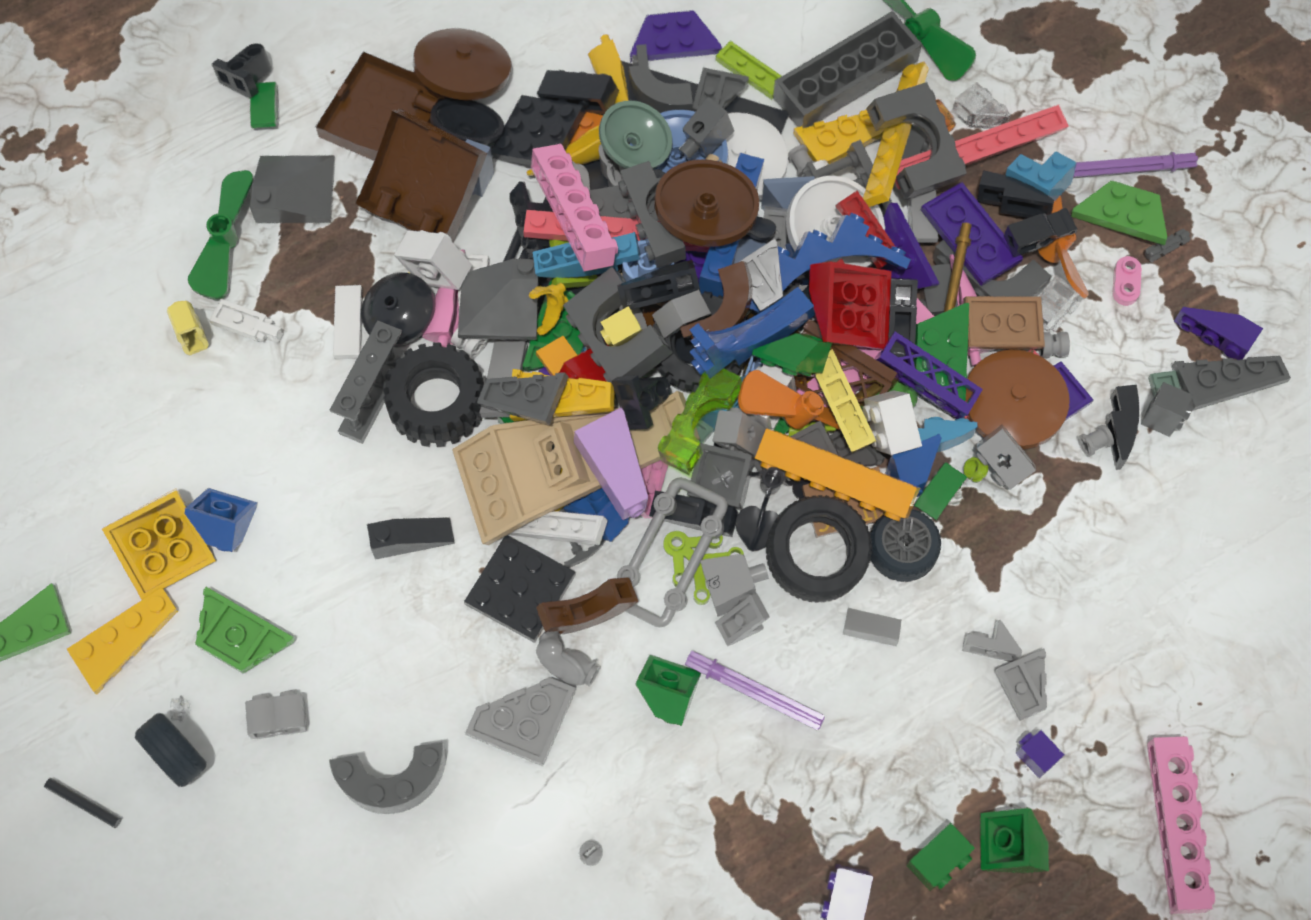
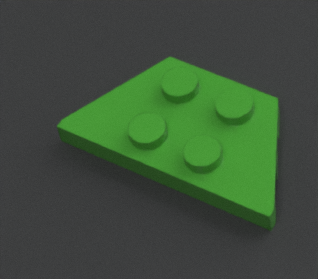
M1111 180L1072 210L1071 217L1158 244H1166L1167 232L1159 194Z
M204 588L203 608L199 616L200 628L197 631L195 645L244 674L295 641L293 636L210 588Z

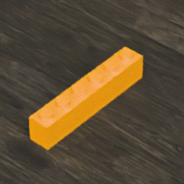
M766 428L755 459L762 461L760 466L766 469L770 467L780 468L786 471V477L800 481L801 477L811 481L809 484L811 487L825 491L826 487L835 490L834 496L847 501L851 497L860 500L859 506L875 511L876 507L885 510L884 516L896 521H900L901 517L909 518L920 490L917 486L772 429Z

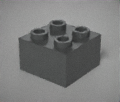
M700 443L690 481L723 496L727 501V506H732L736 510H742L755 459L749 454ZM687 492V495L689 497L703 499L697 495Z

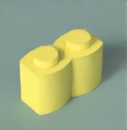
M185 300L177 301L169 306L167 314L184 353L192 355L207 349L209 344L192 304Z

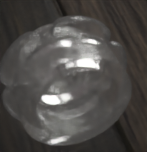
M180 695V698L171 699V720H179L180 723H183L184 717L190 716V701H185L183 695Z

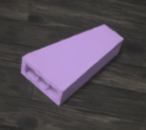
M619 408L574 432V444L622 520H625L630 516L631 518H636L645 511L648 495L625 413L622 408Z

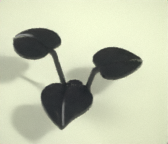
M714 443V446L722 448L718 444ZM770 467L765 471L752 472L751 477H761L760 487L766 492L761 509L756 506L745 507L737 515L735 523L737 534L749 551L755 552L766 548L769 532L778 517V514L774 511H765L770 495L776 493L782 483L787 486H792V492L797 499L804 498L801 487L810 484V480L801 477L800 481L791 478L788 481L782 471L775 467Z

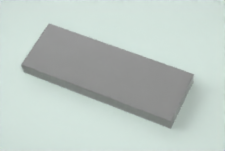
M526 340L494 341L487 379L512 377V369L522 371L527 349ZM484 407L480 408L481 418L510 417V414Z

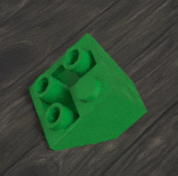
M797 333L755 348L752 355L760 357V362L765 365L776 367L777 364L783 367L782 371L787 374L797 376L800 373L811 376L812 373H823L832 343L823 342V339L811 334Z

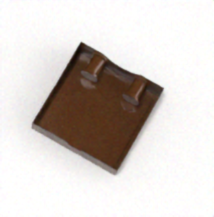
M363 51L315 127L319 138L374 161L393 110L403 109L432 124L430 121L432 107L437 102L450 98L426 87L418 79L414 71L404 69Z
M403 109L393 110L376 158L355 204L379 217L401 224L410 231L423 230L428 233H445L451 237L452 243H454L487 153Z

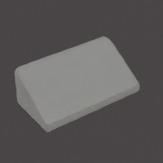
M848 608L843 635L897 646L902 620Z

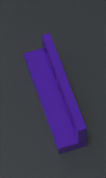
M897 332L891 335L884 349L875 357L877 361L897 372L900 382L914 389L918 394L956 419L963 418L969 414L983 390ZM895 341L904 346L906 356L897 357L889 352ZM920 357L924 359L928 371L920 372L915 369L913 359ZM943 372L948 375L950 385L941 386L938 384L935 373ZM965 386L973 392L968 402L959 398L957 387Z

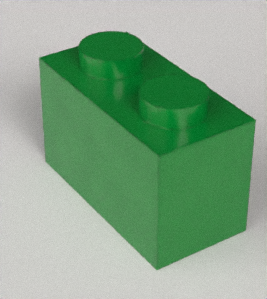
M950 823L913 857L906 866L929 891L936 886L941 890L952 879L949 873L954 868L958 867L961 871L973 859L969 854L975 848Z

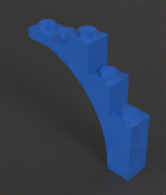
M850 213L849 216H841L829 241L826 240L828 236L814 229L813 232H805L792 258L789 257V251L778 246L783 291L794 279L809 270L810 264L823 263L845 256H868L879 258L901 270L907 269L911 259L905 257V251L895 246L889 249L882 245L883 240L869 234L866 237L865 235L870 226L864 224V218L854 213ZM752 299L749 310L757 314L761 313Z
M796 287L771 307L733 327L707 332L697 323L690 329L694 337L691 343L695 347L690 351L694 358L691 364L700 375L705 372L709 378H712L733 360L738 365H741L752 356L753 349L788 337L807 322L808 319L812 318L815 315L814 305L799 287Z

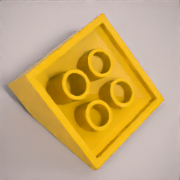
M177 488L102 528L141 600L161 587L164 589L216 561L208 545L184 512L187 506Z

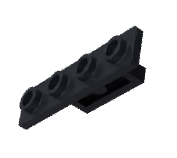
M519 181L510 192L509 201L513 207L515 223L519 229L521 245L524 248L526 259H534V251L550 248L549 239L524 237L526 211L553 212L549 203L530 202L525 182Z

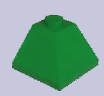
M649 655L635 685L655 717L663 719L666 723L682 726L701 673L680 664Z
M1031 808L980 813L982 871L1009 873L1049 871L1048 841Z

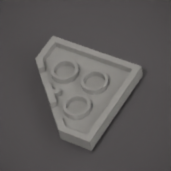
M547 678L540 681L539 684L505 695L502 699L478 706L465 734L543 766L576 688L553 678Z

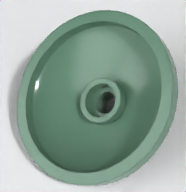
M638 101L616 103L605 112L600 121L599 138L604 151L615 163L624 168L650 161L652 168L655 169L670 154L672 148L670 127L657 110L645 103Z

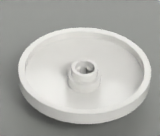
M728 113L735 130L726 139L728 164L736 167L740 153L764 159L762 174L757 188L759 200H761L763 180L784 178L788 164L786 143L780 132L766 120L747 113Z
M823 176L805 184L792 198L786 215L787 234L794 251H796L804 233L808 231L813 232L814 229L828 236L826 240L829 241L842 216L835 205L857 190L863 198L865 188L848 178L840 176ZM878 205L869 207L885 230L880 207ZM845 256L825 261L837 262L843 259L845 264L868 267L873 262L868 256Z

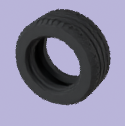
M812 495L811 497L807 496L794 501L778 515L769 532L766 543V560H768L769 570L772 572L776 583H779V586L784 591L789 592L791 596H795L797 599L800 598L808 602L815 601V603L836 600L850 592L862 579L869 567L872 556V538H870L869 528L856 509L854 510L851 505H847L848 503L842 502L840 499H835L836 497ZM810 522H821L834 527L842 535L847 546V560L844 567L839 572L829 576H813L802 571L794 563L790 553V537L799 526Z

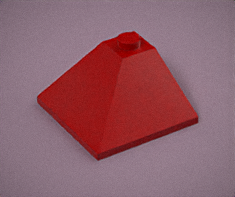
M832 261L810 264L809 292L823 342L883 350L889 337L891 271Z

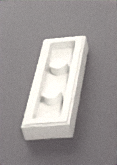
M361 285L335 286L334 359H356L360 354Z

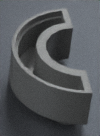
M443 742L414 746L413 758L408 768L400 775L389 779L376 778L368 774L364 770L358 755L329 759L335 781L352 802L374 813L395 814L416 807L436 789L444 772L446 749Z

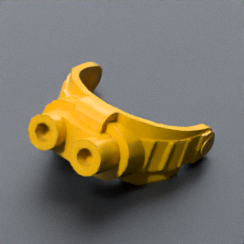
M561 282L547 287L536 286L529 293V298L536 299L543 294L547 297V308L542 326L537 329L539 335L546 334L555 326L561 311H563V305L568 302L567 297L563 293L566 291V288Z

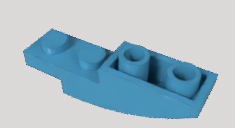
M633 232L613 237L618 246L614 265L589 271H583L570 243L534 251L535 274L539 277L566 278L603 274L611 267L618 271L619 264L641 259L637 235Z
M941 417L924 419L922 427L918 428L920 440L924 441L940 434L942 439L937 452H941L972 438L977 429V422H970V420L964 418L956 419L955 421L944 420Z

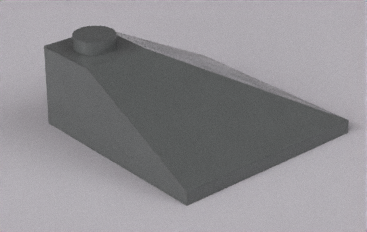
M260 156L252 184L250 210L255 222L331 223L335 156Z
M510 259L468 272L461 285L458 338L536 340L538 298H529V293L536 286H539V276L535 274L534 259Z

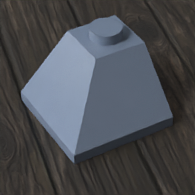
M814 176L764 179L761 209L764 211L765 206L788 209L794 195L805 184L814 180Z

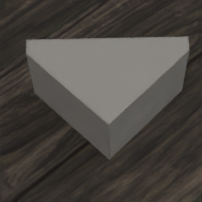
M700 290L671 300L652 316L663 337L667 338L680 331V327L695 323L710 315L711 312Z

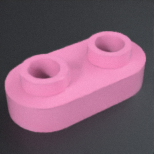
M1125 256L1120 258L1114 268L1113 298L1117 303L1124 306L1134 304L1140 295L1142 267L1140 262L1134 257ZM1126 265L1132 267V270L1127 269ZM1124 288H1129L1131 292L1125 291Z

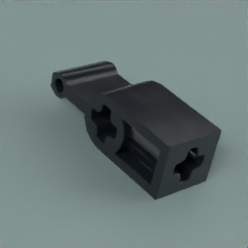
M1063 208L1049 215L1039 214L1008 225L1004 238L1013 256L1017 257L1045 247L1058 238L1072 235L1078 229L1068 209Z

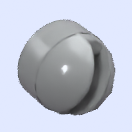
M592 841L584 843L579 850L581 861L588 866L599 863L602 858L601 847ZM595 847L597 849L587 858L584 857V854L591 848Z

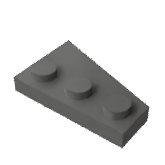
M564 372L556 373L554 376L539 374L529 378H517L515 376L486 379L477 404L484 408L550 425L569 376Z

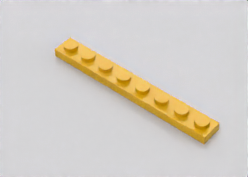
M924 61L918 64H911L903 69L897 91L925 83L929 68ZM900 123L884 129L863 196L868 207L889 201L912 124Z

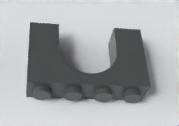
M927 82L875 98L866 108L876 131L900 123H909L919 127L930 141L931 155L929 160L908 166L896 176L905 200L956 183L967 174L965 163L957 152L955 140L947 129L945 117L940 112L935 94Z
M943 240L935 247L932 259L936 265L950 264L949 256L953 254L955 257V253ZM1032 260L1014 277L1004 281L991 280L980 286L968 269L963 266V270L977 296L1037 297L1047 288L1052 277L1035 260Z
M613 267L563 305L568 312L566 315L567 320L574 328L577 327L579 329V339L586 347L591 348L593 351L590 354L592 359L599 367H603L605 370L603 376L607 382L611 383L613 379L620 376L638 375L640 379L673 353L662 334L652 325H649L623 345L615 347L606 345L600 332L604 329L601 321L607 319L614 310L622 305L617 285L626 282L623 275Z

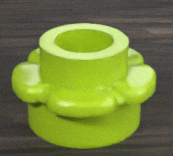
M971 457L964 465L965 476L973 482L982 481L988 473V465L985 466L979 458Z

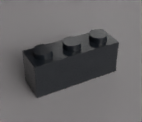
M547 70L537 91L539 98L580 104L584 106L586 112L605 114L614 104L619 93V89L611 75L567 72L564 70Z

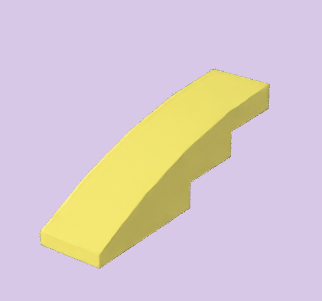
M832 349L829 351L823 373H815V376L853 453L876 442V439Z

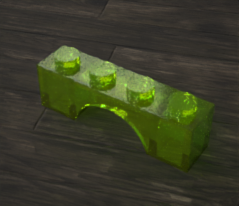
M724 368L712 378H709L705 372L702 374L699 387L695 393H690L686 400L685 409L681 414L676 415L672 422L671 431L667 436H663L658 444V452L662 462L690 475L703 454L700 442L694 436L697 423L709 412L732 408L739 396L742 384L740 376Z

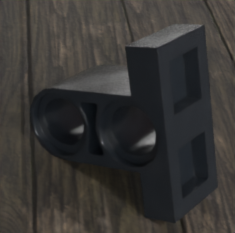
M259 43L248 45L228 62L217 59L211 64L220 84L251 98L258 93L255 83L269 73L272 68L264 46Z
M638 375L620 376L612 380L619 407L625 413L629 430L648 429L653 426L649 411L669 397L671 390L669 381L665 377L639 379Z

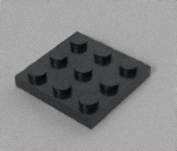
M521 95L504 126L502 136L491 149V156L493 159L531 166L532 150L534 148L562 144L564 150H566L586 113L584 106Z
M506 535L464 600V604L535 643L544 629L536 607L543 602L561 601L575 578L576 572Z

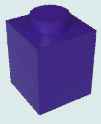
M1042 730L1035 735L1029 732L1018 742L1021 748L1016 753L1039 779L1065 755Z

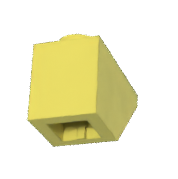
M629 306L601 321L604 329L600 332L607 345L612 347L627 343L643 331Z

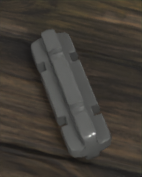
M1181 229L1175 232L1174 235L1168 236L1165 245L1155 243V246L1148 247L1144 251L1146 259L1154 262L1161 258V256L1163 257L1179 248L1180 245L1183 246L1191 240L1190 233L1185 229Z

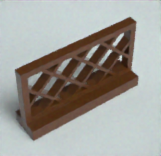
M808 319L803 327L804 331L802 334H811L822 339L819 325ZM832 343L830 350L833 349L842 370L855 368L859 371L861 380L850 382L849 385L850 387L862 385L865 398H868L865 384L879 383L884 386L879 394L889 392L898 382L897 372L851 345ZM841 361L845 362L848 365L842 366ZM812 373L811 376H794L796 388L802 392L812 391L818 395L823 393L822 389L813 391L808 388L807 378L816 377L815 373ZM863 374L868 376L869 378L864 379ZM798 380H803L804 385L798 382ZM819 395L824 405L830 408L827 399ZM865 398L857 399L858 403H865Z

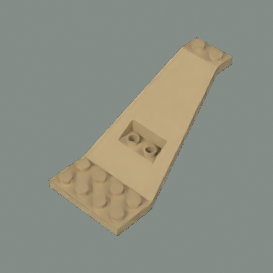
M680 391L669 395L664 402L649 411L653 426L648 429L629 430L640 469L700 440L684 394ZM611 412L553 417L550 425L532 420L491 425L452 449L482 544L490 545L527 523L602 488L575 446L574 432Z

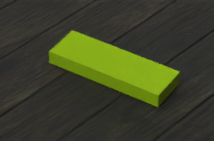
M730 40L715 56V61L734 74L748 76V84L772 100L774 98L775 80L782 77V75Z

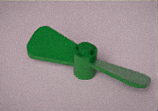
M883 0L906 19L904 22L906 27L920 40L947 80L955 81L960 79L972 67L976 60L974 48L941 28L940 16L934 9L927 8L916 14L905 0Z
M248 170L232 172L223 179L218 213L212 215L206 223L210 238L188 275V283L195 293L210 299L219 300L228 293L230 250L238 242L234 223L253 184V175Z

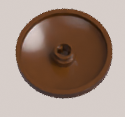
M449 28L432 32L418 42L414 49L413 68L418 79L432 91L453 99L477 100L490 97L506 86L510 78L511 60L505 48L493 38L469 29Z
M705 159L683 162L668 170L657 185L654 200L657 217L667 231L687 243L707 247L727 245L744 237L753 228L760 205L756 187L743 172L729 164Z

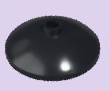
M450 98L437 102L431 109L430 121L432 125L465 142L469 139L483 145H488L497 141L503 134L504 122L500 115L492 108L480 102Z
M398 272L381 278L369 289L363 300L361 318L365 330L370 335L378 320L402 330L395 346L405 345L416 340L426 331L433 319L435 311L433 292L423 279L411 273ZM394 300V303L388 306L390 301Z

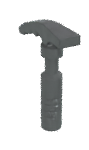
M601 539L600 545L589 547L587 551H583L578 543L570 542L572 546L571 551L575 556L565 561L564 566L571 568L586 561L603 546L606 540Z

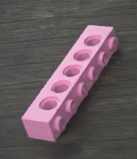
M562 144L534 148L532 150L531 169L583 271L613 266L615 254L618 253L617 242L614 238H611L607 223L602 221L597 205L593 204L590 199L589 190L581 182L579 171L573 167L570 154L565 152Z
M1188 736L1153 738L1147 743L1170 914L1205 913L1213 909L1215 893L1213 888L1209 886L1208 876L1211 873L1209 859L1205 858L1204 852L1206 833L1204 829H1201L1200 825L1202 805L1200 801H1197L1195 791L1198 788V778L1192 770L1191 762L1194 760L1193 747L1188 743ZM1169 762H1173L1178 766L1179 774L1171 772L1168 767ZM1173 790H1177L1182 794L1183 802H1178L1174 799L1172 795ZM1177 818H1181L1186 822L1187 831L1181 830L1177 826ZM1181 846L1190 850L1191 860L1185 859L1182 856ZM1186 875L1191 876L1195 880V889H1191L1186 885Z

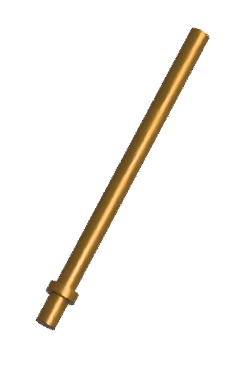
M970 223L961 224L960 234L955 240L957 249L944 312L955 308L967 246L971 245L969 237L972 225Z

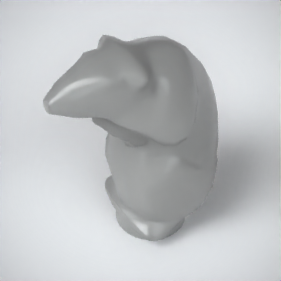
M559 631L544 632L540 636L536 654L541 664L552 675L566 684L574 686L584 684L590 686L593 683L600 669L599 666L595 665L596 660L589 661L587 657L578 651L564 649L563 642L559 639Z

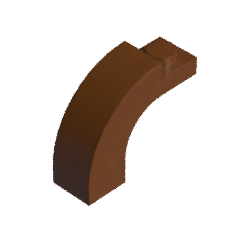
M745 261L718 269L724 288L723 302L718 311L711 317L680 327L684 338H694L690 329L697 323H699L704 331L709 332L724 330L743 321L749 310L753 293L752 278Z
M624 577L608 579L595 590L577 598L543 602L536 609L544 631H559V634L562 635L581 631L608 621L625 612L639 601L630 578Z

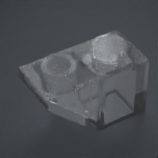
M978 82L955 98L952 112L971 128L991 129L1008 123L1011 116L1006 106L1000 104L992 97L990 91L983 88Z

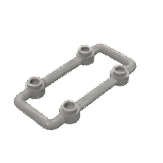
M682 477L672 480L666 492L657 495L654 500L656 512L629 565L621 567L617 573V578L629 577L633 587L638 585L640 581L638 569L665 516L675 512L677 508L675 496L679 488L717 505L713 515L705 517L701 523L703 535L676 588L670 589L664 596L666 608L662 616L660 617L636 604L625 611L659 628L667 626L675 612L681 611L686 607L687 596L685 592L712 539L722 535L724 531L722 519L728 507L726 499L720 494Z

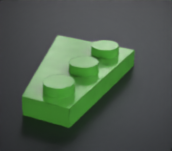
M53 583L49 584L0 622V662L71 634Z

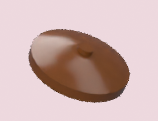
M1023 350L999 351L982 359L968 376V380L983 390L967 418L970 422H977L976 431L984 438L1003 424L1022 449L1034 448L1054 437L1067 417L1070 402L1067 385L1060 372L1049 361L1037 354ZM966 388L965 402H968L973 393L968 388Z

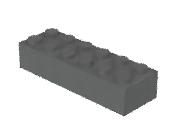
M891 11L775 80L773 97L798 127H810L903 71L907 66L918 62L922 44L900 18Z

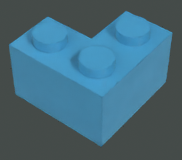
M1056 151L1043 165L1020 154L1007 167L1005 176L1015 178L1035 187L1054 199L1055 202L1072 184L1077 162Z

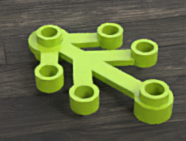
M672 531L665 536L663 547L665 552L673 557L674 574L672 582L675 587L678 584L676 577L682 576L684 572L683 557L688 561L690 560L694 552L692 548L697 547L702 536L688 537L681 531ZM723 536L718 537L720 540L718 543L711 542L709 547L712 549L719 548L722 545ZM680 540L682 544L679 547H675L672 545V542ZM732 547L728 552L705 554L702 560L731 556L734 552L744 555V552L739 547ZM700 563L694 574L695 591L693 598L697 604L705 605L710 599V592L706 588L705 577ZM704 592L707 597L700 600L697 598V594Z

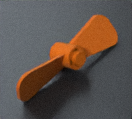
M1061 196L1054 202L1052 213L1063 209ZM1075 233L1058 238L1053 243L1038 249L1039 254L1045 260L1052 263L1061 261L1068 282L1081 297L1086 299L1089 295L1088 290L1067 251L1076 240Z
M753 370L744 377L738 396L739 407L744 413L785 417L787 423L795 429H802L812 420L816 419L841 430L832 410L824 407L821 397L815 392L807 391L801 395L760 370Z

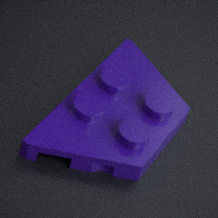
M694 10L646 15L630 52V63H632V55H636V45L646 44L648 61L714 55L722 50V45Z
M890 203L883 217L885 232L897 248L906 252L905 257L911 259L907 269L900 270L889 263L880 269L891 271V278L918 279L917 290L938 286L940 283L898 203Z

